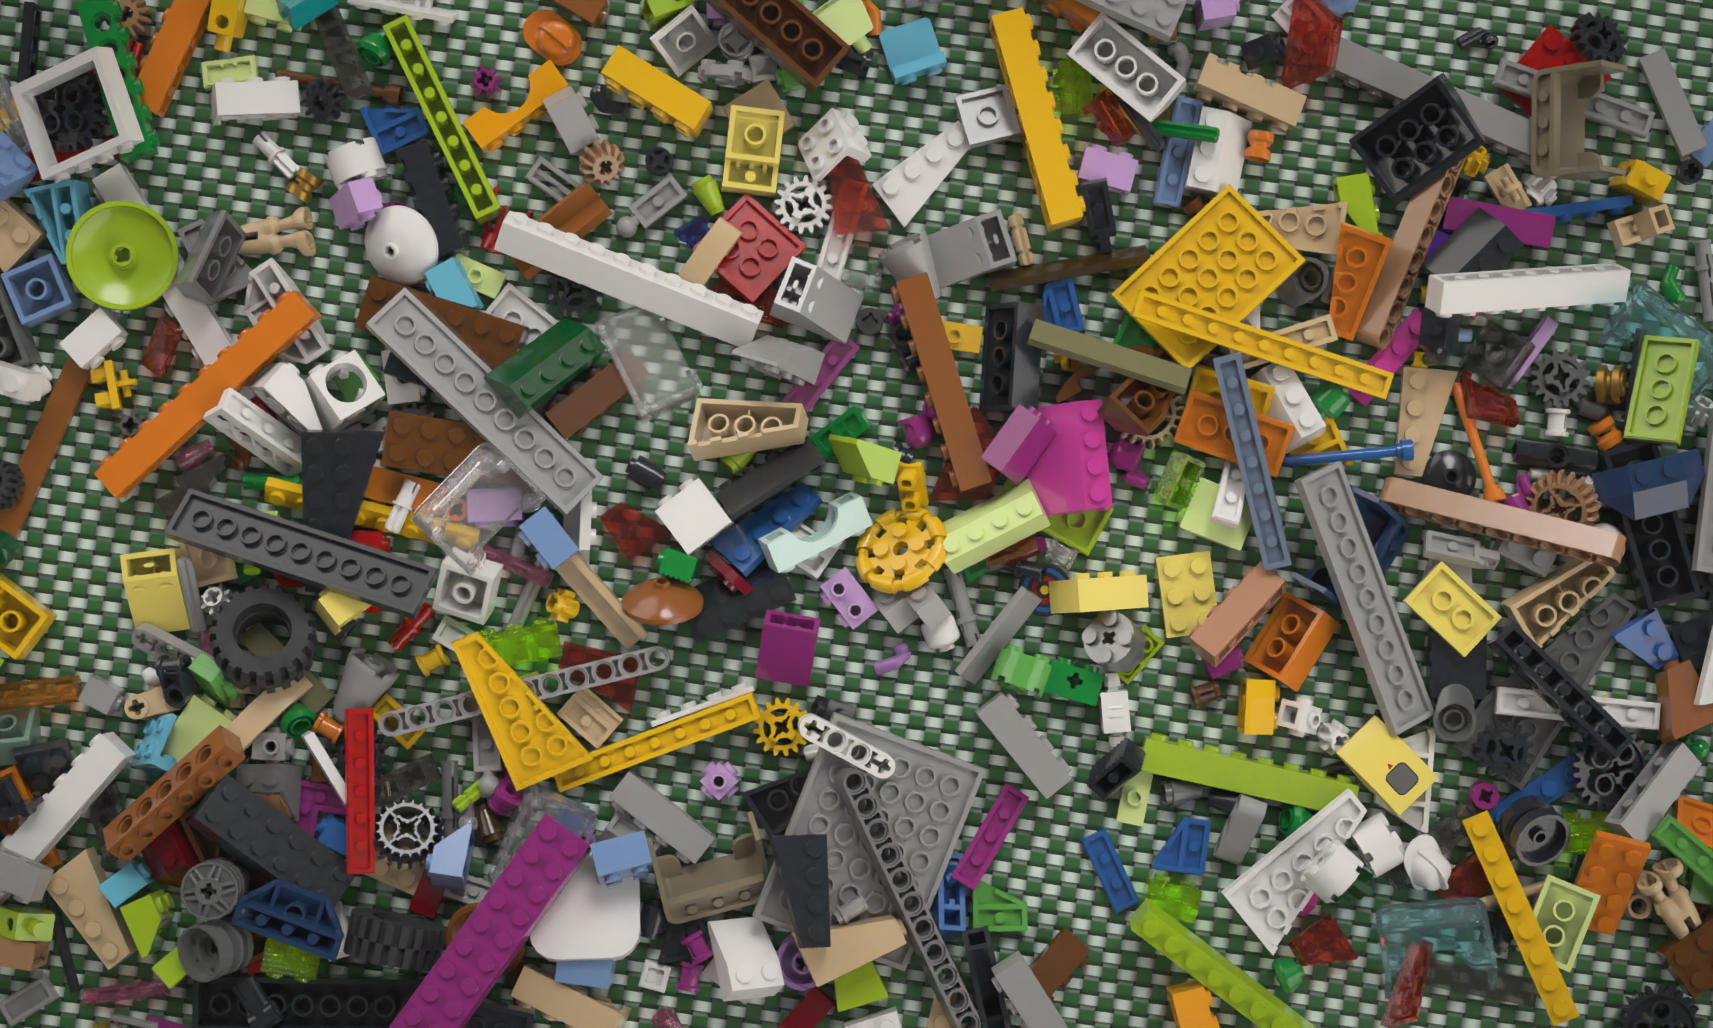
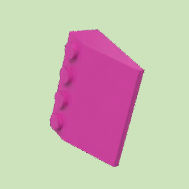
M1101 399L1074 401L1038 408V411L1052 422L1050 427L1057 434L1025 476V480H1030L1047 516L1110 511L1113 507L1104 418L1097 413L1098 409L1102 406Z

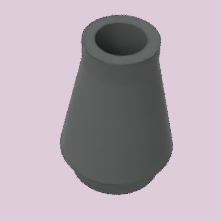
M1168 780L1167 783L1161 784L1160 787L1162 802L1164 805L1174 807L1202 798V786L1199 783Z

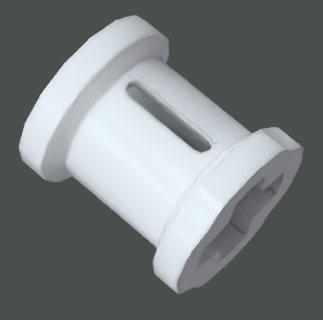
M1546 408L1548 424L1547 430L1544 431V436L1569 437L1566 427L1567 415L1570 414V410Z

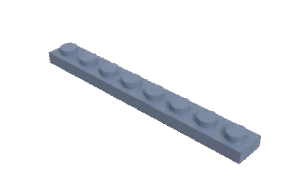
M1241 352L1213 358L1264 570L1267 571L1292 565Z

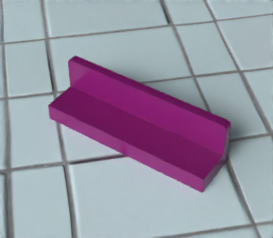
M1450 197L1444 218H1441L1438 229L1454 232L1480 207L1504 223L1524 245L1550 248L1556 217L1554 215Z

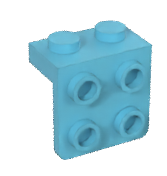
M924 17L880 33L879 39L894 84H909L916 81L919 76L925 74L933 76L941 73L942 69L946 68L947 61L944 52L940 51L929 18Z

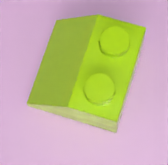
M829 434L828 440L843 472L853 475V481L882 487L883 482L894 484L902 455L901 452L860 439Z

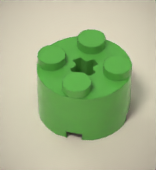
M1011 644L1005 649H1000L990 681L995 682L999 679L998 685L1023 695H1027L1028 691L1035 692V698H1042L1052 668L1049 664L1050 658L1040 654H1035L1034 656L1024 654L1025 649Z

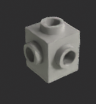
M267 727V732L263 731L253 740L251 759L265 760V764H281V761L289 760L290 755L294 754L295 741L288 737L287 733H282L280 727ZM273 742H274L275 745H276V749H275V750H274L273 747H272Z

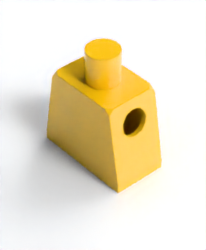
M211 0L207 30L217 33L214 49L230 52L233 37L243 38L248 21V16L243 12L246 0Z
M1636 159L1621 162L1617 168L1626 170L1628 175L1626 177L1625 175L1612 177L1608 187L1625 196L1632 195L1633 200L1648 208H1652L1659 203L1672 177Z

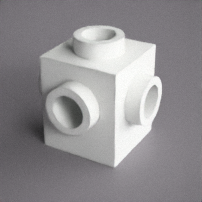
M1297 697L1295 702L1282 698L1276 725L1289 728L1288 734L1303 738L1305 733L1316 735L1317 728L1321 722L1322 709L1312 706L1313 701Z

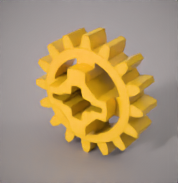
M779 697L775 699V705H772L769 701L765 702L767 709H760L762 717L753 721L759 724L758 728L753 729V733H760L761 736L757 739V744L764 741L766 743L764 751L766 752L771 747L774 749L773 753L775 756H777L779 750H783L784 755L788 756L790 748L798 752L797 744L805 745L807 742L802 738L803 736L800 732L793 728L792 720L795 716L800 719L803 715L807 714V710L800 712L798 710L800 703L797 702L792 706L788 697L785 703H781ZM775 709H788L785 715L776 716L771 713ZM790 716L786 726L789 731H782L774 737L777 732L775 722H782ZM764 721L770 724L771 734L768 738L764 732ZM788 737L793 741L785 745L776 744L780 738Z

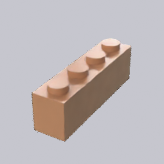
M1259 562L1255 568H1249L1242 578L1243 581L1237 587H1231L1225 595V600L1219 606L1215 605L1209 611L1202 625L1197 624L1189 635L1190 649L1215 668L1286 592V580L1273 570L1265 571L1262 562Z

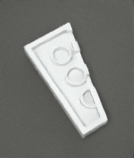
M959 120L872 184V187L903 228L908 225L910 220L969 150Z

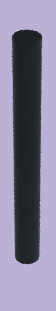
M46 890L44 895L47 907L55 914L53 930L69 992L80 991L59 905Z

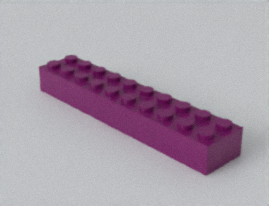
M545 813L389 1028H463L590 854V844L551 815Z

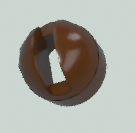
M1197 194L1186 201L1182 208L1186 214L1194 217L1206 204L1202 197Z

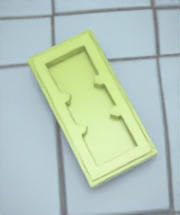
M255 55L201 62L203 85L206 91L212 90L214 84L219 83V79L234 78L236 82H247V78L259 77Z
M457 253L455 258L460 260L475 290L496 299L507 275Z
M1140 771L1122 786L1115 821L1143 827L1153 773Z

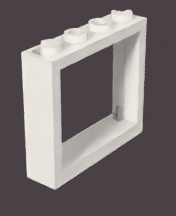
M93 47L10 87L42 180H54L55 183L71 179V174L87 172L92 169L91 165L97 162L98 164L109 162L114 159L113 155L131 152L135 145L144 141L112 48ZM96 68L119 136L61 163H57L35 96Z

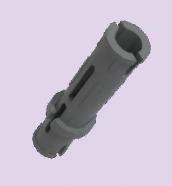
M457 760L440 761L442 812L439 815L444 827L443 839L459 829L458 822L461 813L452 805V801L458 797Z

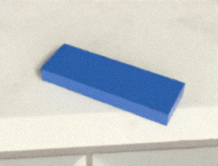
M1100 829L1080 839L1115 913L1117 914L1140 903L1106 829Z

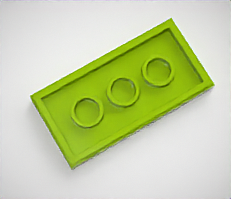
M1644 335L1623 436L1625 440L1680 446L1700 347L1699 339Z
M1007 478L1000 493L1017 484ZM1111 508L1110 511L1047 516L1051 525L1040 531L1089 556L1114 509Z

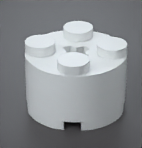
M374 137L364 138L365 144L362 145L356 144L355 141L344 144L328 152L329 156H324L335 187L338 190L347 182L372 177L373 181H377L388 176L386 172L387 167Z
M1382 812L1374 814L1359 823L1350 837L1353 844L1357 846L1360 856L1375 877L1403 863L1405 852L1401 839L1395 831H1391L1389 828L1390 824Z
M1325 839L1317 848L1319 854L1312 861L1307 859L1299 867L1298 871L1302 874L1300 880L1325 903H1330L1332 900L1328 897L1333 894L1337 897L1342 895L1358 877L1359 873L1356 871V868L1358 866L1363 868L1364 863L1339 840L1331 842L1329 839Z

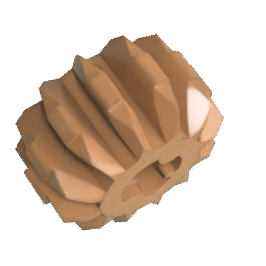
M119 0L123 11V16H120L122 26H126L129 35L133 39H138V31L146 34L147 30L143 27L144 24H152V20L147 17L152 11L149 7H145L146 1ZM131 13L133 14L132 18L124 19L125 15L130 16ZM106 20V24L110 26V20Z
M604 139L601 144L593 140L592 148L584 146L586 155L579 156L582 164L578 167L580 172L584 174L586 181L593 182L596 186L600 187L603 182L610 186L612 178L619 180L617 172L625 170L622 164L625 159L616 144H610L608 140Z

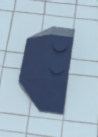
M1698 448L1591 474L1595 493L1598 494L1597 501L1606 504L1632 520L1688 508L1705 476Z
M279 878L240 897L231 924L334 962L337 959L344 937L330 897Z

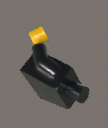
M1420 285L1421 297H1419V301H1426L1428 285ZM1423 306L1419 346L1426 350V353L1414 351L1413 355L1415 357L1411 367L1427 369L1428 366L1442 364L1446 359V355H1457L1461 314H1452L1450 318L1438 317L1434 311Z

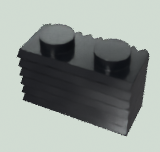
M1124 738L1123 741H1120V744L1113 747V750L1106 753V756H1103L1102 759L1100 758L1099 762L1096 761L1092 765L1087 787L1103 800H1107L1142 771L1141 768L1146 755L1145 751L1129 738Z

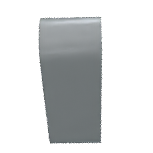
M1240 794L1218 837L1213 856L1240 866L1264 819L1267 803Z

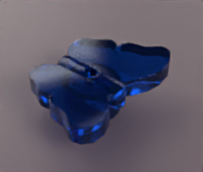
M698 216L691 219L689 223H685L674 230L675 238L685 242L687 247L691 248V255L693 254L692 248L710 230L707 227L708 220L703 216Z

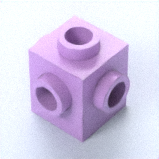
M721 760L717 764L712 761L701 772L704 776L700 780L703 784L701 790L711 800L714 797L720 800L723 796L728 800L739 789L735 785L740 780L736 776L739 772L728 761L725 764ZM715 777H722L724 784L716 786L714 784Z

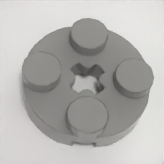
M702 59L701 66H698L697 78L700 81L707 82L709 77L714 78L715 84L741 86L744 85L745 81L748 84L751 83L752 70H750V67L743 66L744 62L738 60H728L727 64H717L716 60Z

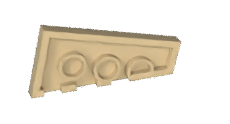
M1348 202L1257 212L1295 250L1336 256L1340 222H1345Z
M1402 367L1396 443H1399L1400 440L1412 439L1414 460L1401 461V459L1394 457L1393 475L1422 477L1458 371Z

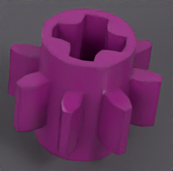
M482 64L480 71L477 73L471 72L475 79L469 83V86L471 88L478 87L476 91L477 97H481L484 93L491 100L492 94L495 91L502 92L498 87V83L504 81L502 76H494L497 72L496 67L493 66L489 71ZM485 77H489L491 80L488 83V87H484L482 84Z

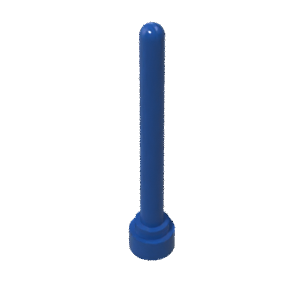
M1412 439L1400 440L1399 443H1395L1394 446L1284 456L1282 464L1289 467L1396 457V459H1401V461H1413L1414 446Z

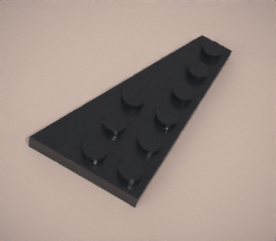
M301 431L303 525L348 540L351 539L385 431ZM305 583V592H322L324 590Z

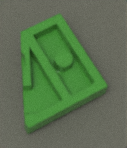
M980 880L976 889L972 891L973 929L988 925L989 931H1028L1027 902Z

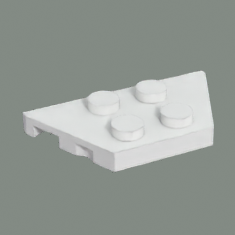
M1434 728L1402 739L1433 771L1436 737ZM1432 785L1400 816L1393 814L1374 793L1375 804L1419 832L1428 833Z

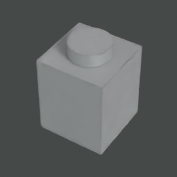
M98 675L89 677L78 701L105 715L114 714L115 711L119 712L124 705L126 698L123 695L126 689Z

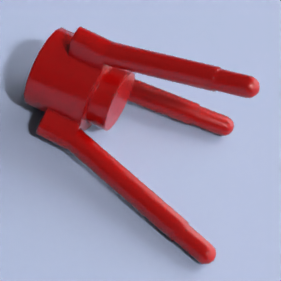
M494 187L493 191L497 197L499 188ZM507 205L503 206L494 228L491 227L492 220L485 222L484 230L480 239H483L480 246L498 255L501 252L494 250L499 230L508 210ZM530 210L526 216L531 218L534 212Z

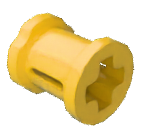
M440 643L435 645V649L424 655L418 654L415 656L419 668L426 677L430 676V672L443 665L448 666L451 664L446 651Z

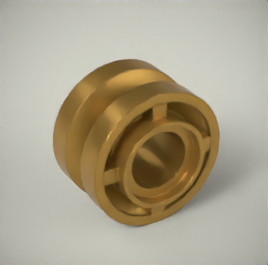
M1607 365L1598 366L1594 381L1595 396L1598 403H1606L1609 398L1612 399L1613 403H1622L1626 390V376L1622 365H1615L1612 371H1609Z

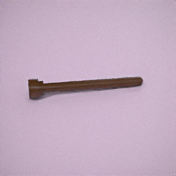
M278 69L275 72V77H290V81L298 80L299 84L305 85L310 80L315 82L317 77H322ZM322 77L323 80L326 82V80H327L328 78H327V77ZM333 79L332 85L334 87L342 84V88L339 91L383 98V101L391 106L400 107L404 93L402 85L390 84V86L386 85L383 88Z

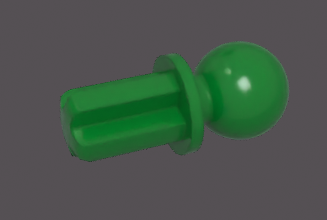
M1691 733L1673 740L1683 742L1699 761L1706 759L1710 753L1709 744L1702 739L1691 740Z

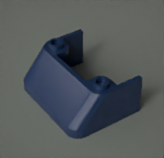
M1350 484L1382 573L1385 576L1409 534V524L1383 500ZM1316 566L1308 571L1306 577L1295 572L1291 574V577L1307 590L1342 610L1327 568Z

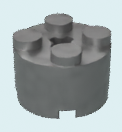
M1112 610L1106 611L1094 618L1082 633V640L1087 655L1108 671L1128 672L1134 669L1144 657L1146 636L1137 624L1123 614Z

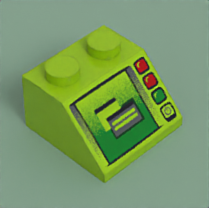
M164 889L120 907L141 958L161 949L175 914L173 898Z

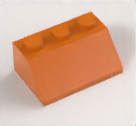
M1286 591L1243 660L1277 682L1297 692L1340 623L1325 611Z

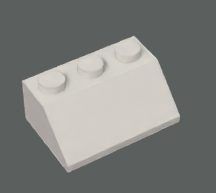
M1205 106L1201 107L1198 125L1217 127L1220 130V136L1217 143L1194 140L1184 191L1216 197L1230 184L1238 192L1244 162V151L1248 142L1247 134L1251 128V121L1229 111Z
M1272 363L1262 368L1250 378L1276 386L1268 416L1296 425L1286 454L1324 434L1326 424L1293 369Z

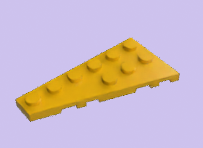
M478 631L452 641V646L516 791L593 760V756Z

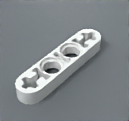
M809 713L799 719L798 730L808 741L878 778H888L894 773L896 768L895 761L887 752L818 715ZM815 720L816 727L824 731L820 741L817 740L820 737L819 733L813 730L806 733L807 729L804 726L806 722L811 723ZM833 732L842 735V742L836 747L829 746L827 743L828 736ZM862 745L866 749L865 756L858 760L852 758L851 751L853 747ZM871 756L880 762L886 759L888 768H882L879 772L878 766L869 761Z

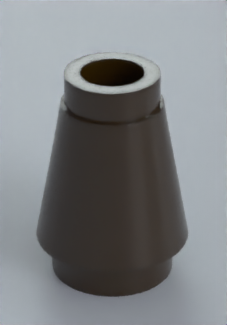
M488 804L476 807L479 840H482L483 845H491L505 839L503 835L505 830L496 814L489 809Z

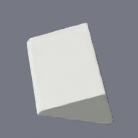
M692 4L649 38L653 48L677 77L681 76L719 45L718 40Z

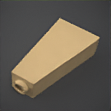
M892 915L850 921L848 925L845 923L842 925H830L831 947L799 949L795 932L791 934L813 982L819 987L907 944L904 936L908 933L902 920L896 921Z

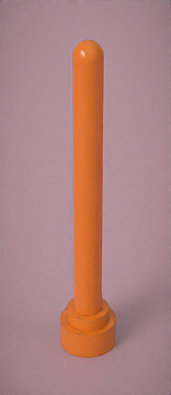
M1454 382L1452 393L1485 486L1482 497L1484 500L1502 503L1507 500L1503 488H1500L1499 484H1495L1462 385L1459 382Z

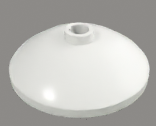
M394 205L381 209L375 214L376 217L368 222L365 230V249L372 266L382 277L399 285H414L425 280L426 276L424 273L435 267L438 261V242L433 228L420 213L409 207Z

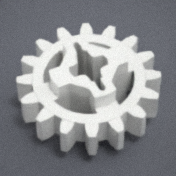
M808 175L804 176L802 182H799L795 176L794 184L790 185V183L785 181L784 186L786 190L777 191L781 199L774 200V204L781 208L775 211L776 216L783 215L780 223L783 225L789 223L790 232L796 227L799 230V235H803L804 229H808L810 234H813L814 226L820 229L823 228L822 219L829 221L830 216L826 214V211L833 210V206L826 204V202L830 201L832 196L831 194L824 195L827 189L826 185L819 188L818 181L813 180L810 183ZM806 188L802 193H793L796 189ZM816 193L821 199L822 208L814 203L813 199ZM805 199L808 200L810 208H804L800 211L799 204L796 202L803 203ZM786 202L793 207L792 217L786 211ZM810 216L815 218L810 222L801 223L803 218Z

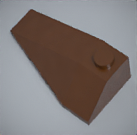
M1162 347L1152 355L1176 363ZM1129 377L1106 399L1097 413L1116 431L1147 437L1166 418L1167 410L1176 392Z

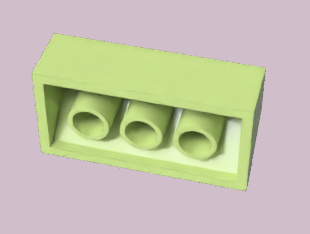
M1027 479L1021 482L1019 486L1015 485L943 522L947 532V538L943 542L944 549L947 551L944 562L956 574L1050 526L1049 519L1030 480Z

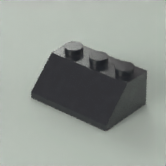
M1478 207L1420 265L1429 275L1497 271L1524 243L1504 223Z

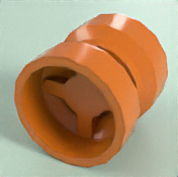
M1249 130L1247 134L1249 147L1244 151V159L1263 163L1270 162L1272 153L1269 151V148L1274 143L1275 135L1262 130Z
M1611 415L1606 416L1587 428L1590 435L1597 439V446L1601 452L1613 447L1624 439L1622 432L1615 428V421Z

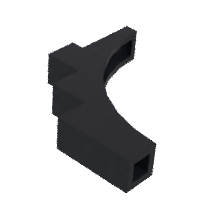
M988 925L961 931L982 1028H1011L1003 992L999 993L991 980L995 977L991 968L997 963Z

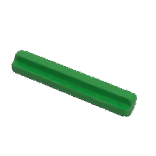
M1154 119L1151 122L1160 136L1217 143L1220 136V130L1217 127Z

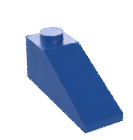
M952 853L932 903L931 916L943 941L958 942L962 937L961 931L966 930L965 886L950 878L964 855L963 853Z

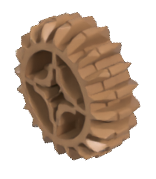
M1564 469L1560 470L1557 475L1554 471H1550L1547 477L1541 475L1537 482H1533L1530 488L1534 493V497H1526L1529 500L1528 504L1531 511L1575 522L1573 518L1575 516L1574 510L1581 506L1582 517L1577 523L1593 527L1595 526L1594 521H1597L1599 518V514L1596 511L1600 509V504L1594 502L1597 500L1598 494L1590 493L1593 484H1588L1587 486L1583 484L1585 476L1577 480L1575 479V471L1566 476ZM1550 490L1551 502H1549L1548 505L1544 506V492Z

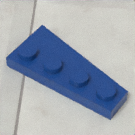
M802 482L710 540L709 543L747 577L765 559L758 539L780 527L792 533L823 501Z

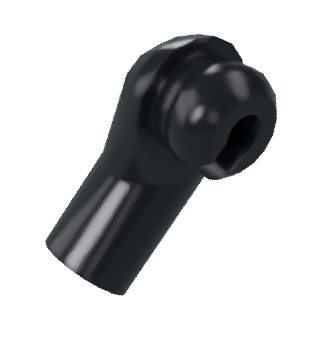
M595 84L590 90V99L598 111L623 116L625 102L610 100L605 91L606 87L602 84Z

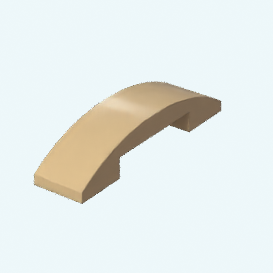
M720 217L690 256L678 276L693 284L698 283L705 286L721 261L729 254L742 232Z
M304 676L299 682L292 680L291 687L285 690L281 686L275 688L276 693L267 694L266 689L226 729L240 737L243 751H245L257 736L290 705L296 703L313 687V684Z

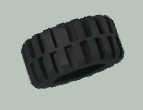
M261 584L259 589H253V586L245 587L244 593L239 594L236 591L230 595V602L223 601L220 604V613H214L211 620L212 627L209 630V637L215 663L220 667L223 677L228 682L234 680L235 686L241 690H244L246 686L250 687L251 693L259 694L260 689H267V694L276 693L275 688L282 686V689L285 690L291 687L292 680L299 682L304 677L303 670L309 671L313 665L312 658L316 657L318 640L314 616L310 613L306 602L299 601V595L293 591L286 594L285 588L281 586L270 589L269 584ZM259 622H275L290 632V639L286 646L270 656H253L244 652L238 646V639L243 631Z

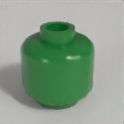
M1324 380L1310 395V399L1323 420L1326 416L1330 419H1337L1350 404V398L1348 397L1350 392L1344 386Z

